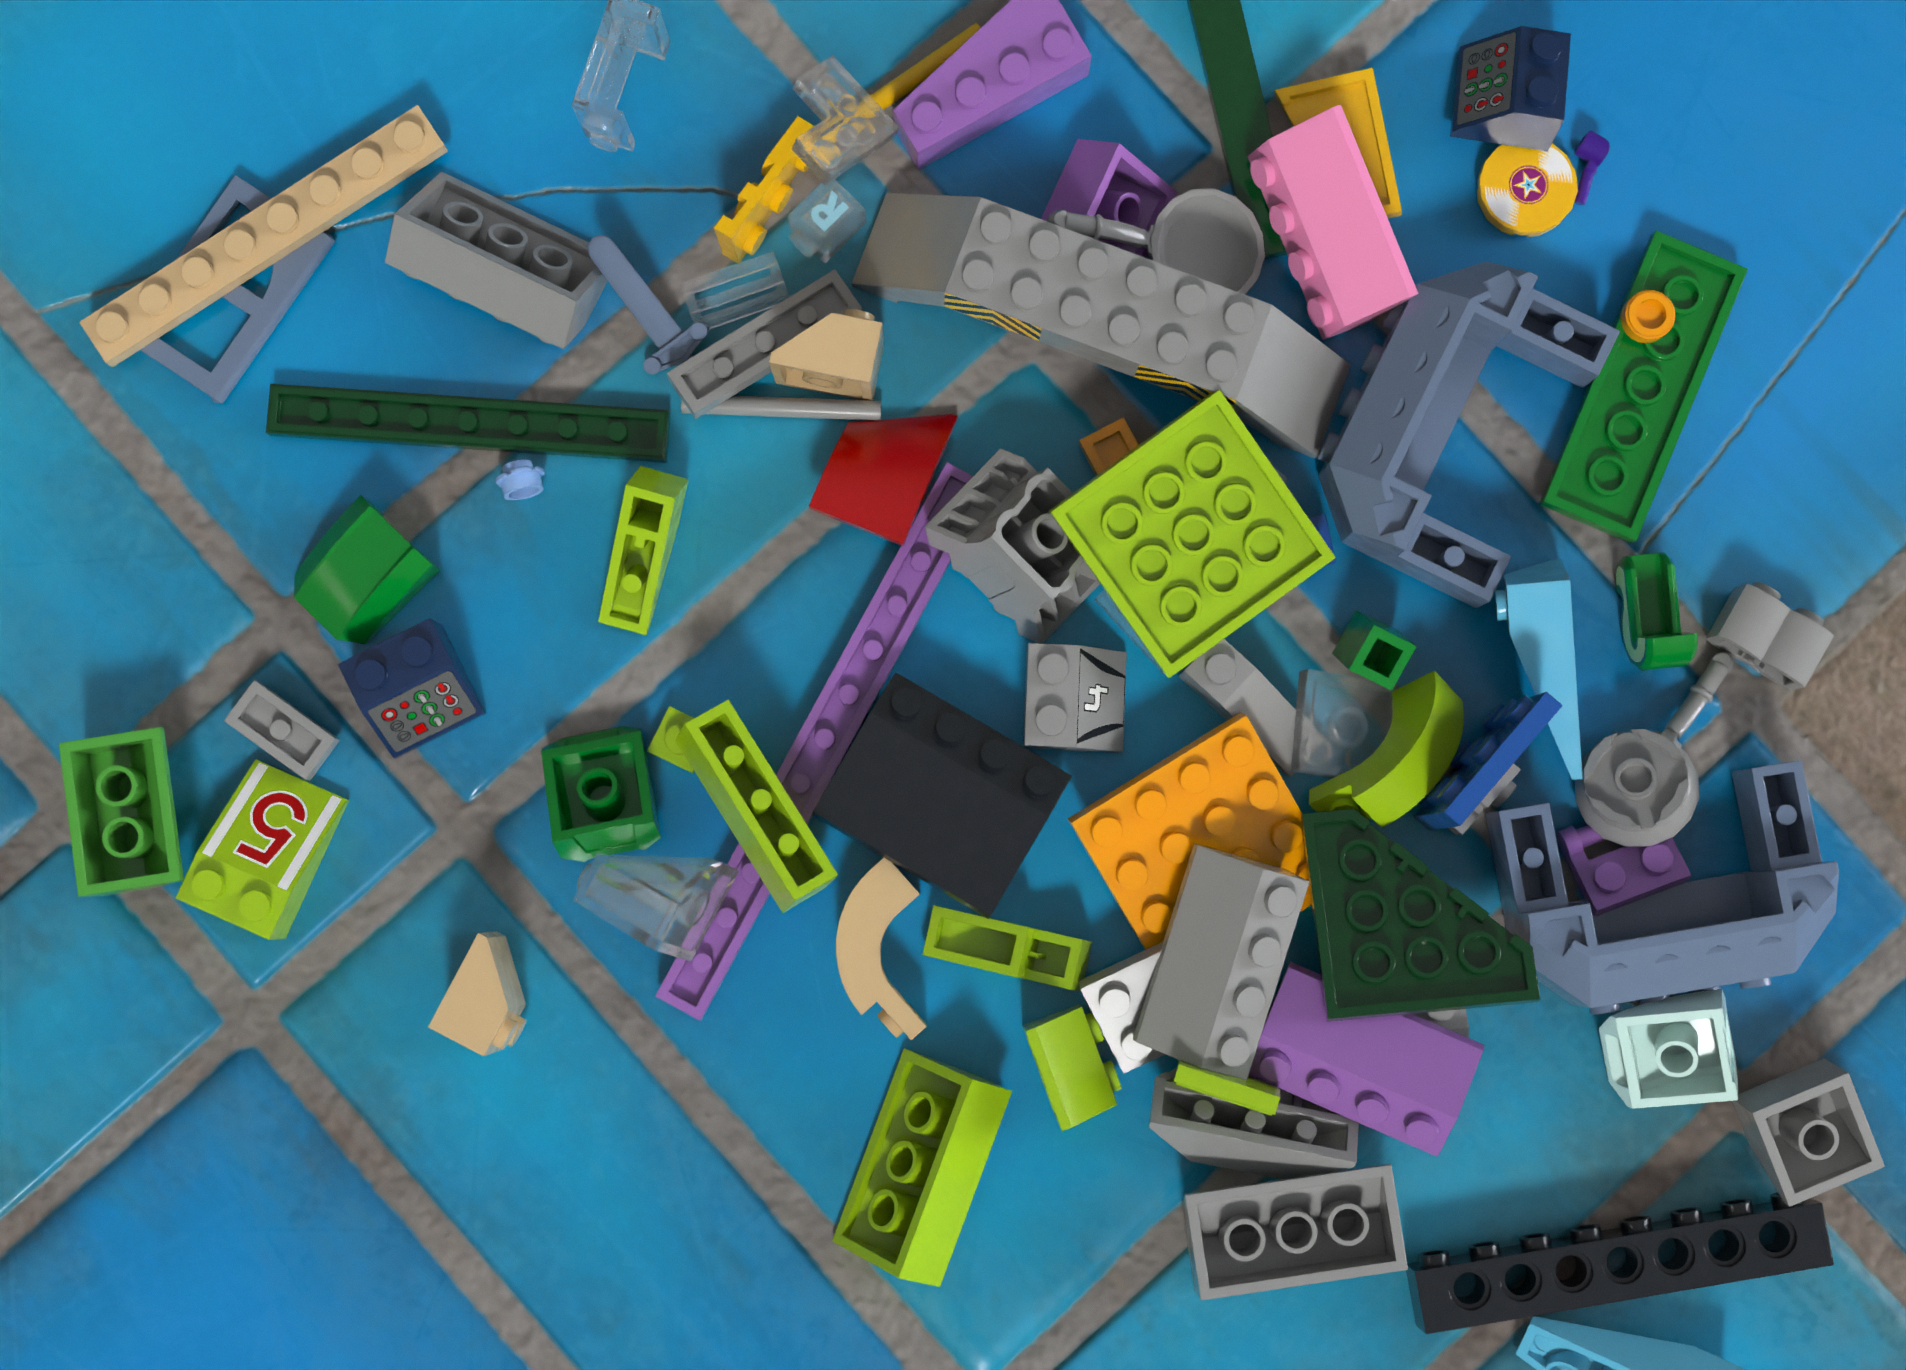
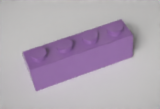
M1290 962L1271 1003L1249 1075L1438 1157L1458 1119L1485 1045L1414 1014L1327 1022L1321 975Z

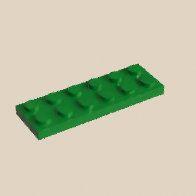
M1657 230L1650 235L1613 324V328L1619 330L1620 333L1599 376L1588 384L1539 505L1630 544L1637 541L1748 271L1747 268ZM1644 290H1655L1663 293L1671 300L1675 309V322L1671 330L1662 338L1652 343H1640L1631 339L1624 332L1620 320L1621 311L1625 303L1635 294Z

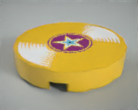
M1552 143L1548 151L1509 145L1498 146L1481 166L1477 181L1478 189L1476 190L1477 202L1484 216L1497 229L1510 235L1518 234L1534 237L1540 236L1560 224L1573 208L1578 187L1576 171L1568 156Z

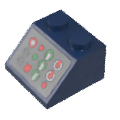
M1520 26L1460 46L1457 55L1450 137L1548 151L1565 117L1571 33Z
M431 618L338 664L360 711L394 759L486 714L443 625Z

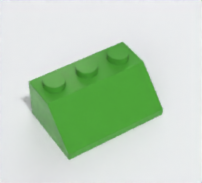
M164 727L59 743L78 897L113 895L184 881Z

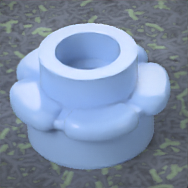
M523 459L505 464L502 467L503 473L495 479L496 484L502 488L506 500H523L534 497L544 490L541 477L545 475V472L541 467H533L531 460Z

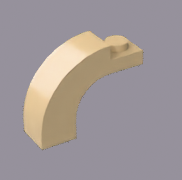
M883 858L861 878L852 890L842 910L836 936L837 966L845 991L861 1015L878 1002L883 1010L877 1014V1017L896 1038L904 1032L912 1040L927 1027V1024L887 978L881 961V943L884 933L893 918L918 897L920 893L891 861Z

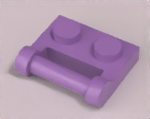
M1589 825L1578 829L1569 826L1556 832L1559 847L1586 902L1590 903L1591 912L1594 917L1688 882L1691 877V873L1673 838L1653 846H1625L1588 860L1583 848L1606 839L1602 838Z

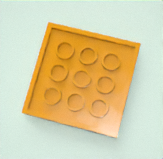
M1242 712L1068 818L1069 823L1145 950L1164 941L1194 843L1284 868L1309 881L1301 823L1302 812L1247 715ZM1308 886L1301 911L1312 905L1310 886Z

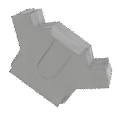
M1000 448L925 526L930 546L949 553L953 570L961 572L966 578L968 577L989 598L988 600L993 604L995 612L1015 620L1018 635L1043 644L1100 583L1049 512L1051 508L1071 495L1072 492L1048 467L1037 472L1024 457Z

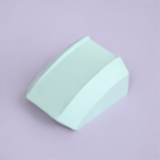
M1722 989L1672 996L1660 1002H1648L1614 1014L1600 1026L1599 1033L1608 1081L1627 1107L1635 1109L1738 1100L1735 1052L1726 1000Z

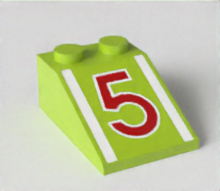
M255 759L197 850L176 895V899L268 940L286 939L349 800Z

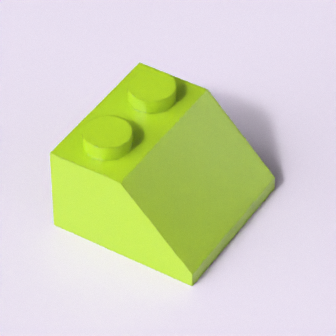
M1078 1004L1022 1025L1055 1118L1062 1131L1070 1129L1118 1105L1113 1092L1121 1090L1122 1087L1112 1061L1104 1063L1101 1061L1096 1044L1104 1041L1098 1021L1092 1012L1085 1015L1082 1006Z

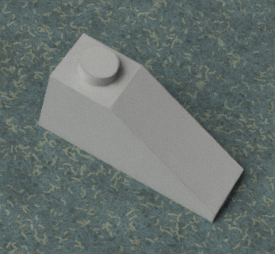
M1225 639L1192 661L1178 676L1224 719L1229 720L1240 712L1247 715L1273 763L1289 778L1293 776L1324 741L1264 675Z

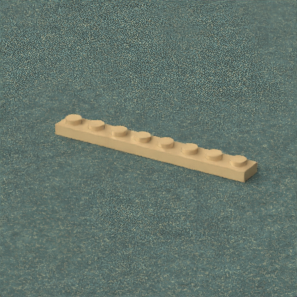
M416 105L79 323L105 363L114 367L444 155L448 150L420 107Z

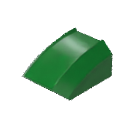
M362 495L330 527L295 573L294 599L336 640L366 644L440 569L405 539L383 517L384 514Z
M619 726L564 737L541 749L552 843L561 858L586 862L592 858L637 849L646 850L661 839L655 796L641 728Z

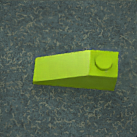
M640 466L627 482L598 619L599 623L642 635H647L649 632L679 527L689 479Z

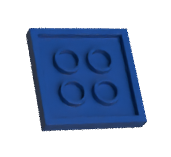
M1548 692L1532 697L1524 695L1518 701L1510 700L1506 705L1500 703L1481 724L1487 731L1473 744L1468 741L1456 752L1450 763L1454 768L1448 777L1438 781L1434 788L1418 803L1422 807L1413 817L1428 830L1461 826L1563 705Z

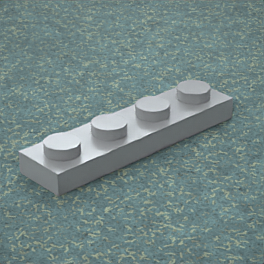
M834 269L667 372V378L690 413L697 419L771 373L769 359L772 351L830 313L844 315L846 309L863 311V308Z

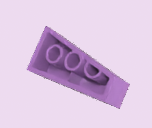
M1010 0L893 109L894 130L916 168L920 170L1087 77L1092 55L1059 0Z

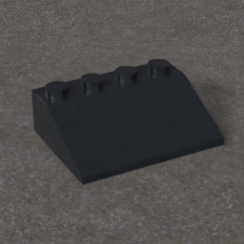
M895 672L817 803L812 815L989 919L1049 818L1072 775Z

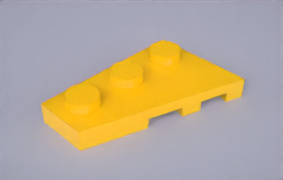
M1373 68L1276 89L1275 96L1293 127L1332 107L1342 106L1387 218L1402 216V208Z
M797 116L766 157L761 169V175L764 176L759 184L748 182L739 193L737 199L739 202L734 212L735 217L731 220L723 215L715 225L714 230L724 256L740 264L746 253L752 256L759 249L767 233V230L763 228L773 211L779 214L784 209L793 192V188L789 186L799 170L805 173L810 168L818 154L819 146L816 145L817 137L814 125Z

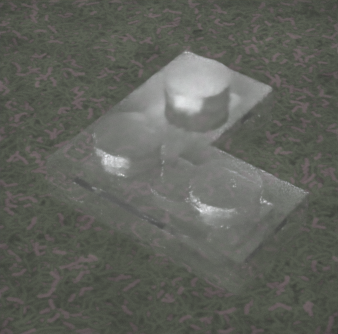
M833 55L800 76L793 87V90L821 119V122L796 139L792 150L825 186L894 139L899 129V126Z

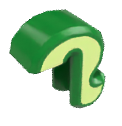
M1664 552L1622 557L1616 566L1615 584L1616 591L1622 596L1623 601L1621 615L1622 637L1630 662L1642 671L1687 666L1696 655L1698 633H1681L1676 571L1672 559Z

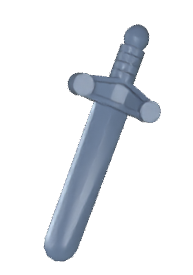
M598 235L593 237L588 243L590 258L659 349L644 361V370L648 374L654 375L659 371L678 366L695 356L693 354L694 350L709 333L708 324L704 321H696L683 332L616 244L607 236Z

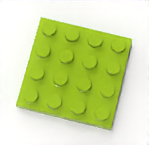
M1219 389L1204 397L1049 510L1064 534L1168 678L1172 677L1336 558Z

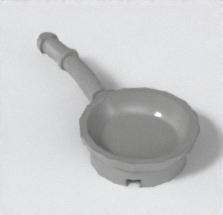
M1215 188L1191 189L1171 199L1156 217L1155 224L1150 225L1149 231L1127 223L1104 219L1100 214L1089 216L1067 212L1066 209L1055 210L1047 218V222L1085 236H1090L1096 240L1103 238L1138 248L1144 247L1148 251L1150 260L1242 294H1246L1258 280L1265 258L1263 233L1253 212L1236 196Z
M1717 652L1709 659V665L1697 683L1690 687V694L1665 726L1663 732L1658 730L1652 732L1646 729L1621 731L1600 740L1583 757L1581 761L1583 779L1575 780V802L1585 822L1602 838L1626 847L1653 846L1674 837L1691 820L1699 800L1698 773L1689 755L1681 749L1682 744L1677 739L1690 727L1706 703L1712 702L1713 694L1727 673H1731L1734 660L1729 652Z

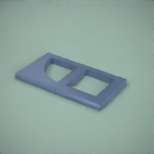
M235 175L178 258L220 232L240 203L250 211H253L271 198ZM322 232L274 263L271 281L262 299L241 285L222 297L250 315V317L212 372L201 367L159 338L140 350L212 397L215 403L223 404L327 255L335 240H333L331 235Z

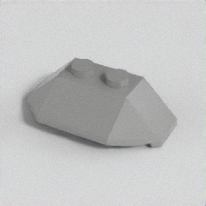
M1176 1068L1169 1073L1165 1072L1155 1077L1149 1128L1189 1161L1279 1179L1335 1172L1353 1168L1357 1163L1359 1123L1280 1089L1281 1098L1276 1113L1270 1116L1176 1085V1082H1173ZM1248 1075V1078H1251V1079H1254V1080H1257V1081L1266 1083V1082H1264V1081H1262V1080H1259V1079H1257V1078H1255V1077H1252V1076Z

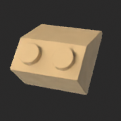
M846 309L844 315L830 313L771 352L769 364L775 383L856 400L873 401L884 350L882 322L874 321L875 316L873 314L857 309Z
M497 931L477 934L428 1028L483 1057L504 1050L507 1045L512 1047L519 1038L527 1021L520 1016L526 1006V1002L505 935Z

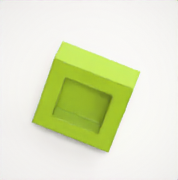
M669 706L647 752L694 774L695 771L675 741L684 724L694 718Z

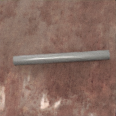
M734 395L705 414L881 420V401ZM681 399V413L691 414Z

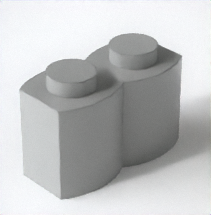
M1754 582L1752 585L1744 584L1735 587L1709 631L1706 640L1721 651L1729 652L1733 658L1748 664L1764 677L1789 690L1804 688L1834 636L1823 627L1824 620L1817 614L1803 608H1797L1795 611L1791 610L1779 601L1781 598L1780 593L1766 584Z

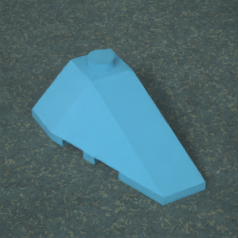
M1557 559L1503 574L1504 590H1495L1497 621H1507L1510 637L1535 695L1548 692L1563 705L1548 722V725L1571 779L1577 780L1583 778L1571 584L1562 559Z
M1532 1316L1516 1351L1518 1357L1536 1370H1744L1742 1367L1695 1346Z

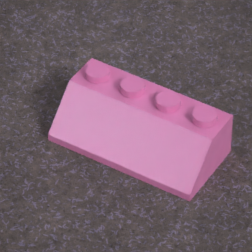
M1341 105L1332 107L1268 139L1247 156L1250 162L1252 179L1255 185L1261 189L1269 208L1271 226L1280 235L1288 255L1290 272L1301 286L1307 301L1308 316L1311 322L1318 328L1322 340L1368 324L1418 294Z

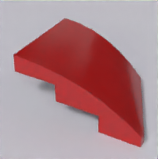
M943 414L848 422L823 471L809 504V509L904 546L920 504L923 503L938 463L943 457L958 416Z

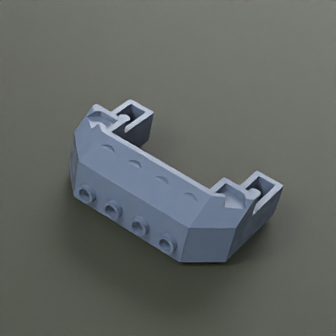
M1486 261L1418 283L1416 285L1418 291L1416 296L1387 313L1382 324L1383 327L1389 329L1382 346L1374 343L1369 350L1360 369L1368 375L1360 390L1351 388L1339 411V415L1345 417L1346 420L1338 435L1333 432L1328 434L1317 456V459L1325 462L1318 477L1342 543L1474 608L1490 602L1511 556L1425 514L1424 511L1432 495L1423 490L1490 352L1497 346L1584 388L1599 376L1620 333L1619 330L1533 289L1538 279L1537 275L1529 271Z
M1802 760L1731 771L1751 871L1688 881L1595 917L1591 912L1590 903H1587L1585 899L1568 902L1550 803L1485 813L1506 929L1513 935L1517 934L1533 947L1538 981L1570 1004L1587 1007L1590 1014H1604L1621 1010L1620 1003L1639 1000L1640 1005L1648 1002H1660L1671 997L1670 994L1721 989L1723 985L1739 983L1741 989L1762 987L1772 984L1771 977L1795 973L1836 913L1839 879L1837 861L1822 862Z

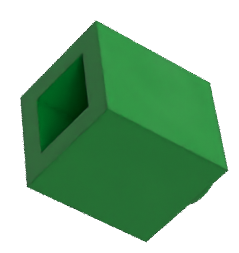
M1356 610L1332 654L1350 671L1392 691L1417 646L1398 630Z

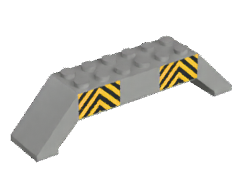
M886 193L851 283L854 288L895 303L904 301L952 309L1197 401L1202 400L1210 393H1214L1219 389L1240 420L1268 437L1269 442L1312 458L1318 456L1351 364L1272 304L983 197Z

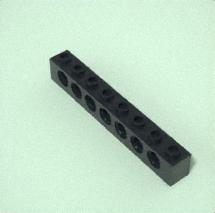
M1776 1192L1770 1195L1771 1202L1752 1205L1751 1199H1735L1721 1202L1720 1211L1702 1213L1701 1208L1689 1207L1670 1211L1671 1219L1652 1222L1650 1216L1624 1218L1619 1220L1620 1228L1601 1231L1600 1225L1588 1224L1572 1227L1569 1229L1570 1236L1551 1239L1549 1233H1533L1519 1237V1245L1500 1248L1499 1242L1487 1241L1469 1245V1253L1449 1256L1448 1250L1423 1252L1418 1254L1419 1262L1407 1263L1408 1270H1406L1415 1324L1425 1334L1832 1266L1834 1262L1823 1204L1809 1198L1789 1207L1785 1204L1780 1194ZM1773 1221L1776 1228L1775 1238L1770 1244L1762 1246L1759 1240L1760 1230L1764 1224ZM1723 1230L1726 1236V1244L1721 1252L1712 1255L1708 1247L1709 1239L1714 1232ZM1673 1238L1676 1244L1674 1257L1666 1263H1660L1658 1259L1660 1244L1666 1239ZM1617 1247H1623L1626 1252L1624 1265L1619 1270L1610 1272L1607 1267L1609 1253ZM1573 1255L1576 1261L1574 1274L1566 1280H1558L1556 1275L1558 1262L1565 1256ZM1523 1264L1526 1270L1524 1282L1517 1288L1508 1289L1505 1284L1506 1272L1513 1265ZM1464 1273H1473L1476 1279L1473 1292L1466 1297H1456L1454 1292L1456 1279Z

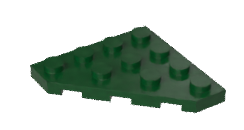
M1355 809L1302 814L1301 823L1327 1022L1535 1003L1540 1000L1534 952L1530 944L1517 934L1513 935L1488 916L1489 913L1456 887L1453 889L1429 870V866L1398 842H1392L1370 825V821Z

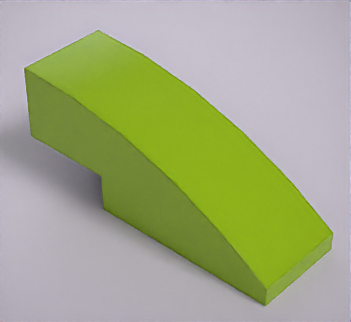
M933 905L922 955L1060 988L1081 991L1078 981L1085 978L1093 942Z

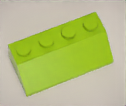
M904 1048L832 1242L899 1279L940 1287L1012 1091L973 1073Z

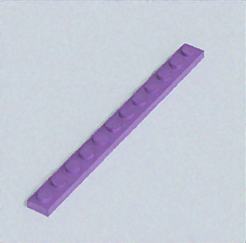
M946 462L917 515L904 546L899 548L776 774L807 826L813 816V810L851 747L951 563L949 553L929 545L925 526L973 477ZM739 843L655 997L699 1021L703 1019L770 895L769 890Z

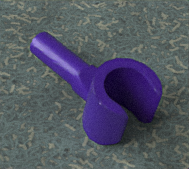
M1589 131L1582 138L1574 152V155L1587 161L1582 170L1578 192L1574 203L1579 205H1586L1594 175L1610 149L1607 139L1593 131Z

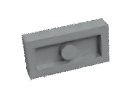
M257 680L251 683L224 720L264 751L308 781H311L340 741L339 738Z

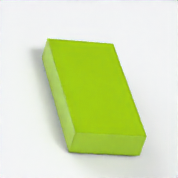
M1181 1060L1178 1062L1173 1081L1176 1082V1085L1270 1116L1272 1114L1275 1115L1281 1098L1279 1087L1251 1078L1245 1080L1201 1069Z

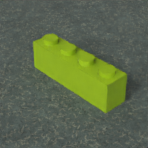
M729 699L684 724L675 741L782 913L825 889L838 876L836 870Z

